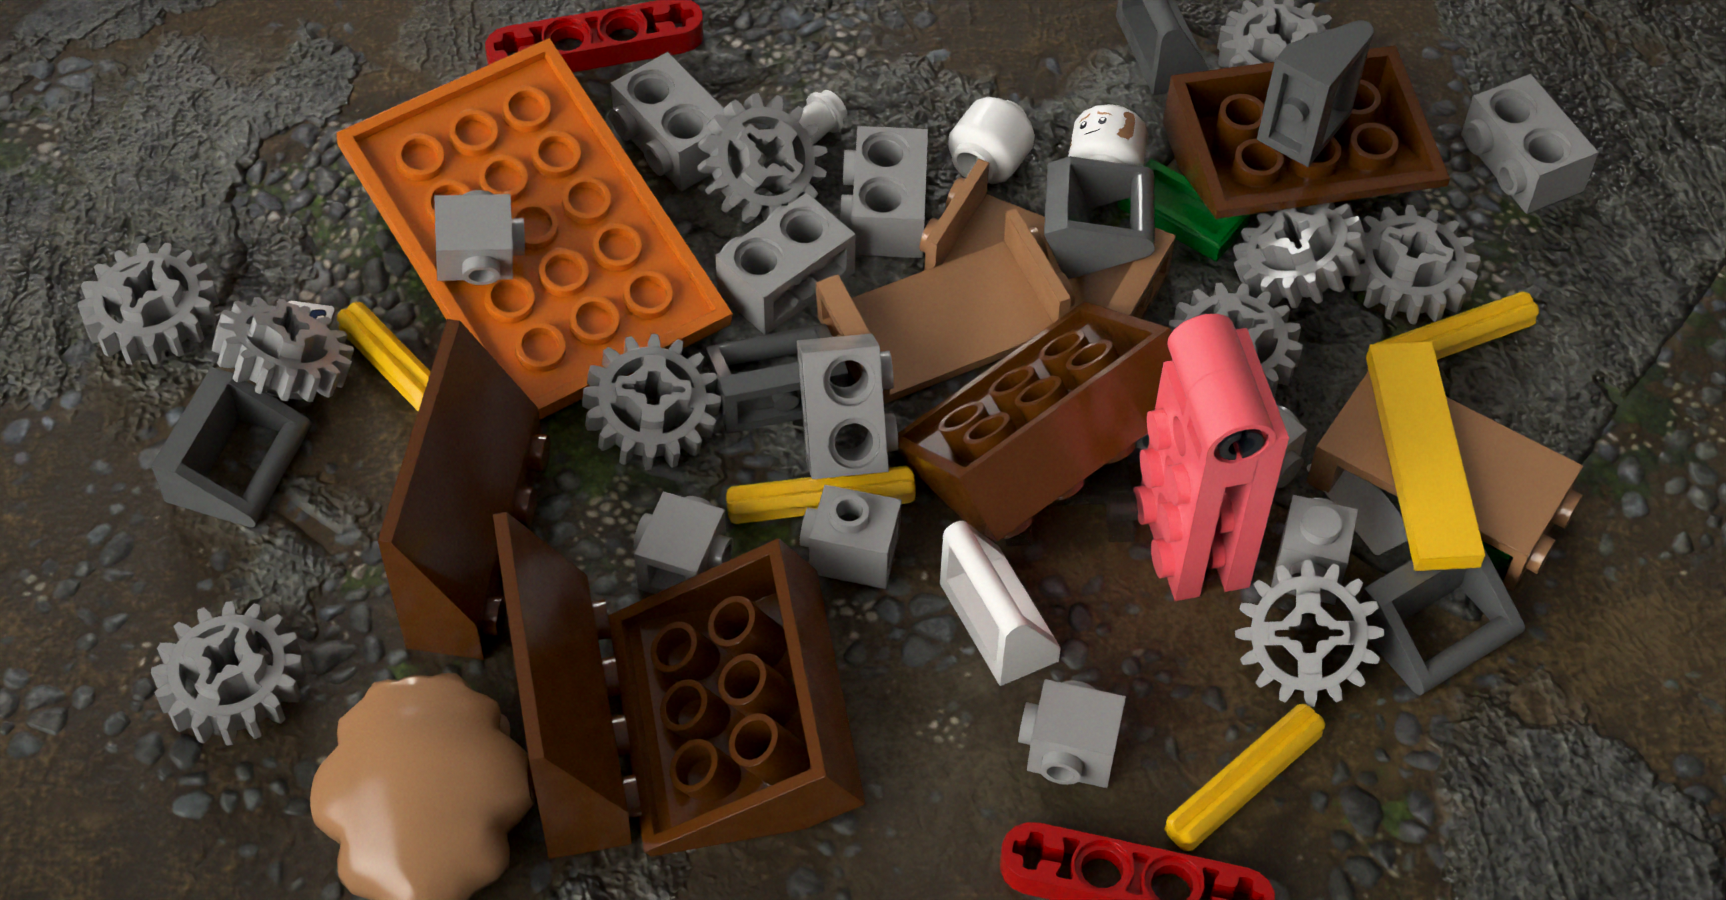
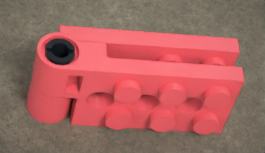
M1204 314L1183 322L1173 330L1168 338L1167 345L1172 361L1163 363L1155 410L1148 411L1149 444L1148 449H1143L1140 452L1141 486H1136L1133 490V502L1138 521L1141 525L1149 524L1154 538L1151 542V556L1155 572L1159 578L1167 577L1175 601L1200 597L1207 567L1209 569L1217 568L1225 592L1250 588L1289 441L1288 433L1248 329H1235L1232 320L1225 315Z

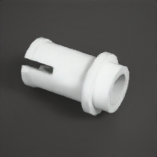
M824 90L822 93H811L806 99L807 105L803 108V114L799 123L803 128L817 124L819 130L810 138L812 145H814L828 132L836 133L842 129L843 119L847 117V109L842 100L832 91Z

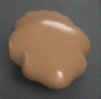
M441 673L434 676L411 675L399 680L387 679L374 682L368 689L365 697L339 719L337 726L338 746L315 773L310 794L313 821L322 832L340 844L337 858L338 874L341 883L351 894L370 900H469L476 892L498 881L508 869L510 861L508 833L522 820L536 802V792L528 753L510 738V723L507 717L501 714L498 702L487 695L474 691L457 673Z

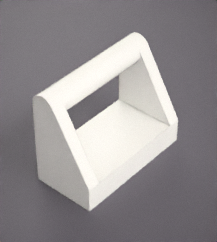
M957 521L948 526L943 533L940 585L999 686L1059 662L1061 647L1000 547L966 521Z

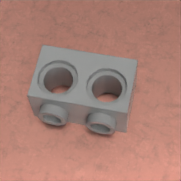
M668 52L610 83L613 109L610 110L609 115L614 129L625 141L631 139L644 153L647 163L657 175L662 176L665 174L682 192L712 174L698 172L697 166L710 157L709 153L698 148V143L706 135H714L707 127V123L717 114L724 116L723 107Z
M1531 74L1474 95L1461 133L1468 149L1480 157L1497 178L1501 189L1506 194L1511 195L1526 214L1583 192L1599 153Z
M857 126L856 150H844L843 185H854L853 195L842 194L840 221L856 234L855 255L923 258V252L920 251L919 245L924 231L928 129Z
M805 193L788 206H781L775 209L766 221L744 236L731 239L715 255L717 290L722 298L761 333L766 335L817 299L816 282L839 274L843 281L855 273L856 234L811 195Z
M873 333L797 340L806 463L811 478L821 479L889 472L887 452L898 451L895 414L884 413L883 390L893 389L894 387L890 351H880V346ZM852 360L863 365L862 375L854 385L838 387L830 382L831 371L840 362ZM856 423L868 429L863 443L855 448L845 449L835 444L836 434L845 425Z

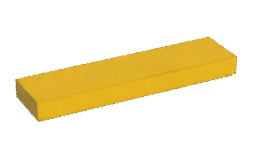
M1433 343L1370 344L1366 361L1414 570L1480 568L1485 557V551Z

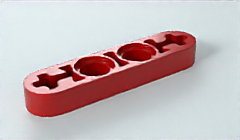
M656 0L509 25L496 29L486 39L487 64L489 65L508 57V52L517 53L548 38L551 39L553 44L565 38H573L582 42L578 48L570 51L557 49L572 72L653 59L666 52L670 55L682 54L694 50L701 44L704 38L703 14L700 6L692 0ZM681 23L682 27H675L674 24ZM648 27H654V33L648 34ZM619 29H630L638 33L633 39L627 41H617L609 37L612 32Z
M1025 822L1012 828L1006 834L1001 848L1000 872L1004 881L1011 888L1023 894L1050 900H1161L1154 894L1151 882L1157 876L1163 874H1174L1181 877L1188 884L1190 896L1186 900H1201L1205 888L1204 883L1213 885L1210 896L1211 900H1232L1235 892L1247 894L1248 900H1275V891L1270 881L1260 872L1247 867L1039 822ZM1028 847H1035L1041 850V860L1037 864L1036 870L1023 867V856L1026 854ZM1064 853L1073 854L1069 869V879L1059 877ZM1105 859L1112 862L1118 868L1121 879L1114 886L1098 888L1085 880L1081 869L1088 861Z

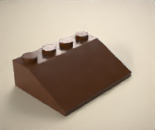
M1396 45L1369 49L1350 117L1309 167L1257 140L1274 62L1171 75L1163 124L1177 166L1215 219L1446 187L1449 184V174Z
M1084 301L898 432V451L893 452L907 466L911 467L953 511L980 533L996 542L1002 538L1014 537L1025 531L1032 524L1033 516L1053 501L1064 500L1076 494L1084 486L1085 478L1104 464L1117 462L1131 454L1136 448V441L1148 433L1147 413L1148 411L1155 410L1163 363L1172 361L1167 345L1172 331L1169 327Z
M447 319L379 534L378 544L406 649L484 660L490 636H499L501 634L506 615L505 597L502 596L504 588L493 514L507 512L521 524L528 526L531 524L536 506V489L532 487L536 472L544 473L546 471L550 456L551 440L549 435L542 434L538 407L465 325L458 320Z
M509 513L493 514L528 756L548 857L553 859L631 845L629 818L642 816L636 776L635 774L621 776L618 757L631 755L625 714L611 716L608 698L621 696L615 656L601 658L598 640L611 638L605 599L591 601L587 575Z
M779 538L608 615L619 678L623 714H625L631 755L629 757L632 775L635 774L641 805L642 816H639L644 853L653 857L803 830L866 804L818 573L813 566Z

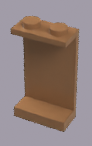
M981 159L977 160L966 179L959 177L955 180L947 197L946 210L940 219L934 217L930 219L920 240L919 249L925 253L924 271L936 268V266L1004 241L1005 212L1017 208L1029 228L1036 227L1041 233L1047 248V259L1056 273L1061 271L1044 235L1045 217L988 195L989 162ZM1155 228V249L1150 256L1069 279L1075 296V304L1070 307V311L1085 301L1144 319L1169 275L1176 235Z
M1017 208L1005 212L1004 241L936 266V268L927 269L853 298L849 295L839 274L816 282L818 319L821 324L825 323L833 337L873 333L880 346V351H890L894 387L893 389L883 390L884 404L1005 358L1070 312V307L1075 304V296L1067 276L1062 271L1056 273L1048 261L1047 248L1041 233L1036 227L1029 228ZM847 360L845 364L848 375L854 385L862 375L863 365L856 361Z
M1369 370L1316 446L1306 483L1323 492L1329 493L1344 470H1347L1397 496ZM1446 397L1481 539L1483 542L1513 557L1503 584L1506 588L1514 591L1527 569L1535 574H1538L1556 542L1555 539L1548 536L1553 525L1556 524L1565 529L1576 512L1583 495L1573 489L1583 465Z

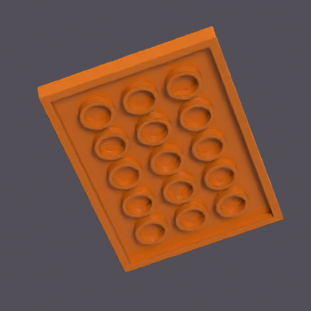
M550 38L336 132L338 147L446 320H458L465 325L538 407L540 420L583 398V389L590 387L587 384L590 366L603 367V350L607 347L617 351L620 355L623 354L626 337L632 336L638 343L639 348L648 347L651 334H658L660 347L669 350L677 339L683 341V348L731 325L732 311ZM475 190L489 191L493 194H511L512 218H524L525 256H513V279L498 280L487 285H475L465 280L437 281L434 195H463Z

